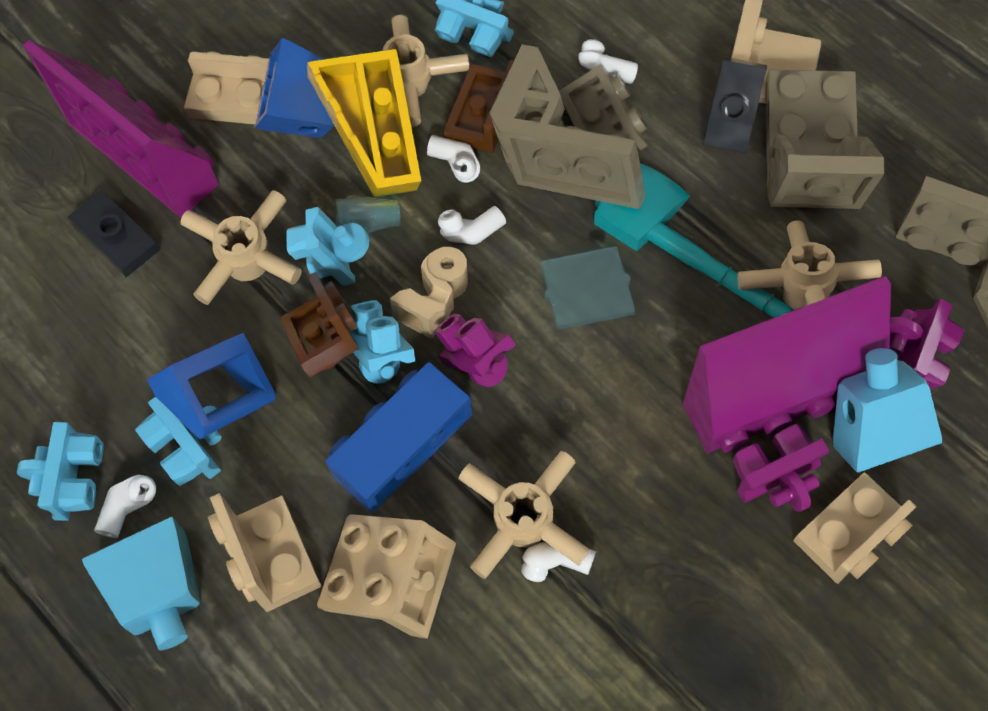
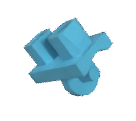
M436 0L435 2L441 12L435 31L444 40L458 43L466 26L475 30L469 43L471 48L477 53L492 57L501 41L509 43L514 34L513 29L508 28V17L500 15L504 6L502 1Z
M319 207L306 210V224L287 229V252L295 260L306 257V265L310 274L316 271L319 278L332 275L343 286L355 283V275L350 271L349 262L362 258L366 253L370 241L368 233L356 223H346L337 227Z
M377 300L350 306L351 316L358 328L351 331L359 347L353 353L359 359L360 371L368 381L376 384L385 383L397 374L400 368V361L404 363L415 362L414 348L399 333L398 322L393 317L383 316L382 305Z
M156 397L148 402L154 413L148 416L135 431L154 453L175 438L181 447L162 460L160 464L176 484L181 486L200 473L211 479L221 471L198 441L202 438L194 435ZM206 406L203 408L205 414H208L218 409L215 406ZM218 431L204 437L211 446L218 443L222 438Z
M53 422L49 447L38 446L34 459L20 461L17 474L22 478L30 480L28 494L39 496L37 506L40 509L51 512L54 520L69 521L70 512L94 508L96 484L91 479H77L79 465H100L104 452V443L96 435L77 433L68 422Z

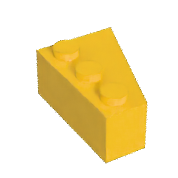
M397 49L307 62V77L373 196L380 197L416 191L421 183V176Z

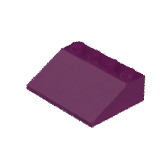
M28 40L22 45L67 123L178 217L182 218L187 210L193 209L219 185L212 170L215 163L208 153L199 146L192 148L185 143V138L181 132L171 123L167 122L163 125L159 122L153 110L141 99L136 102L132 100L126 89L114 77L106 79L94 68L34 41Z
M886 276L700 346L682 405L706 453L708 454L720 448L724 453L731 452L747 444L750 440L749 437L764 431L768 436L774 435L790 427L794 419L807 414L811 419H814L832 411L836 407L838 385L845 378L866 371L865 356L869 351L878 348L889 349L891 283Z

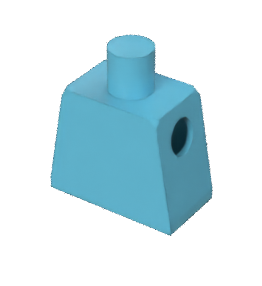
M878 348L869 351L865 356L866 371L845 378L838 385L833 447L857 473L942 443V436L929 385L923 377L904 361H897V354L891 349Z
M173 517L82 559L86 570L123 628L133 635H139L151 629L159 650L175 647L187 639L188 636L180 615L196 608L200 604V595L186 532Z

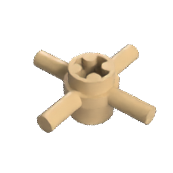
M397 15L392 18L394 37L386 42L383 51L397 49L411 127H415L421 123L418 97L426 91L431 75L468 71L469 60L468 54L429 59L425 53L423 43L417 37L410 35L408 18L404 15Z
M272 190L251 219L243 216H232L223 220L218 225L192 210H187L183 214L181 225L212 241V250L218 261L193 293L196 299L208 305L230 275L240 281H251L260 277L265 271H268L292 285L299 280L302 272L301 268L269 252L268 241L264 234V230L286 203V199L282 194Z
M796 220L787 226L792 248L782 263L781 268L741 271L737 274L739 290L783 286V300L794 311L830 297V293L834 290L838 281L880 278L882 268L879 259L835 263L833 252L825 245L809 242L804 223Z
M560 451L534 485L519 482L505 489L470 463L462 470L459 480L494 504V521L498 530L470 566L477 575L486 579L512 545L528 548L538 544L541 540L548 543L576 565L580 566L584 562L590 549L553 523V505L550 495L576 463L569 454ZM528 506L529 510L538 515L534 522L531 517L523 516L519 519L518 524L513 522L511 516L517 511L516 507Z

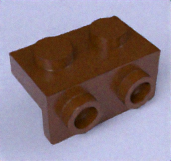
M514 60L509 61L505 72L475 64L470 65L445 126L444 138L468 143L472 148L494 152L498 137L490 111Z
M316 271L310 274L308 278L317 296L280 317L298 361L309 378L322 370L334 367L342 358L359 349L351 334V331L358 328L346 308L343 298L334 283L331 281L324 285Z

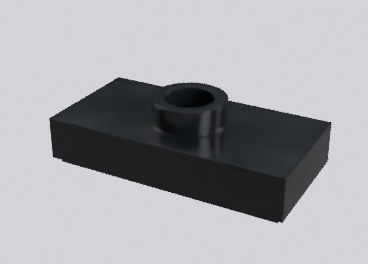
M729 57L723 58L704 145L746 153L767 65Z
M102 190L67 217L71 224L126 278L160 251L157 243Z

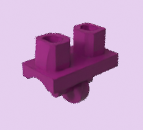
M942 298L937 300L931 309H918L916 311L905 309L901 317H890L891 343L889 349L896 352L897 361H904L923 377L930 390L943 386L950 372L949 365L934 357L936 350L944 354L954 350L960 344L964 333L963 328L948 318L953 305Z
M454 313L434 330V333L446 347L437 355L445 366L467 372L471 380L485 387L495 386L505 377L508 367L503 351H510L516 345L509 334L489 330L482 319L473 318L466 322L461 315Z
M794 424L780 431L772 440L782 458L769 463L758 444L748 446L736 453L733 463L742 481L737 493L744 504L780 487L781 489L769 494L770 501L774 507H778L786 502L797 512L810 507L811 502L808 492L819 487V481L814 474H810L802 479L800 476L819 468L821 465L820 458L827 455L830 450L823 439L812 443L799 425Z

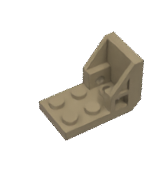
M522 44L490 111L507 167L516 183L537 189L640 209L646 194L636 140L627 139L617 134L604 135L583 131L578 127H565L561 120L564 112L562 98L539 48Z
M768 70L766 75L767 197L770 206L860 209L884 176V157L868 137L858 136L855 71Z
M926 176L902 219L895 238L906 241L915 248L931 250L951 257L960 264L982 268L973 300L988 328V197Z

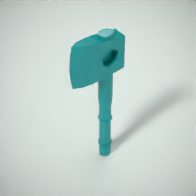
M640 163L646 194L640 209L601 201L595 202V206L598 208L595 212L594 224L636 252L646 242L651 241L686 265L703 272L717 281L719 286L723 285L759 308L761 313L765 312L775 318L793 310V308L774 297V294H769L762 288L739 290L738 273L733 271L732 267L725 266L698 245L665 225L684 205L690 195L662 173Z

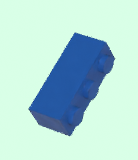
M430 362L419 372L413 370L408 373L400 382L397 388L398 392L385 404L383 402L376 404L365 416L364 424L351 437L346 435L334 444L329 452V458L325 461L331 476L371 514L472 416L470 397Z

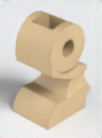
M454 247L436 249L423 260L421 264L422 280L429 296H421L409 288L397 292L390 298L393 318L429 339H432L435 335L434 330L454 310L453 299L465 292L468 285L467 259L464 253Z

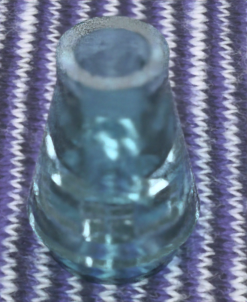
M346 194L345 199H335L337 227L346 223H356L367 233H371L388 227L400 226L401 217L398 200H384Z

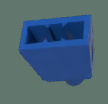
M284 38L279 41L270 53L255 128L321 138L334 127L331 118L307 77V62L324 60L323 58Z

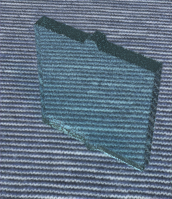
M617 246L541 261V269L547 288L544 298L551 303L557 330L635 314V307L628 287L630 275L624 273Z

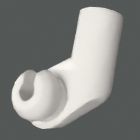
M586 40L582 44V52L578 54L582 67L591 71L601 64L611 77L619 74L625 83H633L637 73V63L604 55V45L600 41Z
M436 135L430 137L427 147L428 156L447 160L454 176L461 182L469 183L478 177L480 163L470 144Z
M496 206L491 207L474 220L463 219L461 214L455 210H447L438 218V225L441 228L440 233L446 240L472 245L480 243L506 224L504 215Z
M136 475L112 486L106 495L94 531L103 536L118 538L125 516L153 500L156 493V484L153 479L144 475Z
M544 541L530 546L522 556L525 562L522 564L521 572L526 579L534 582L545 580L548 569L559 565L588 575L596 551L590 549L584 562L578 566Z

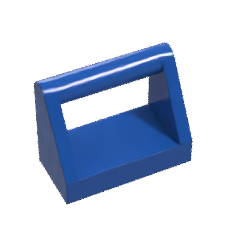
M244 333L176 362L147 379L155 397L198 438H204L275 400V392ZM222 367L249 393L205 414L189 381Z

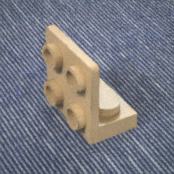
M745 0L732 58L767 65L766 75L768 70L816 71L821 41L819 39L765 29L767 18L759 17L763 0ZM765 75V79H764V83H763V87H762V91H761V95H760V99H759V102H760V103H765V104H766V75Z
M220 493L210 497L216 512L208 516L210 526L219 544L224 543L228 554L233 558L226 562L229 574L237 590L242 589L249 603L256 600L266 612H269L322 587L283 496H279L237 516Z
M351 514L346 518L317 606L327 612L380 619L411 636L427 639L456 542L422 520Z

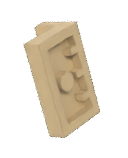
M190 52L188 62L193 72V77L184 106L187 117L255 124L269 59L254 55L245 57L222 55L217 52Z
M864 472L807 525L793 541L837 584L849 573L858 579L879 559L872 552L875 547L883 540L892 546L913 526L905 518L917 506L910 499L900 506Z

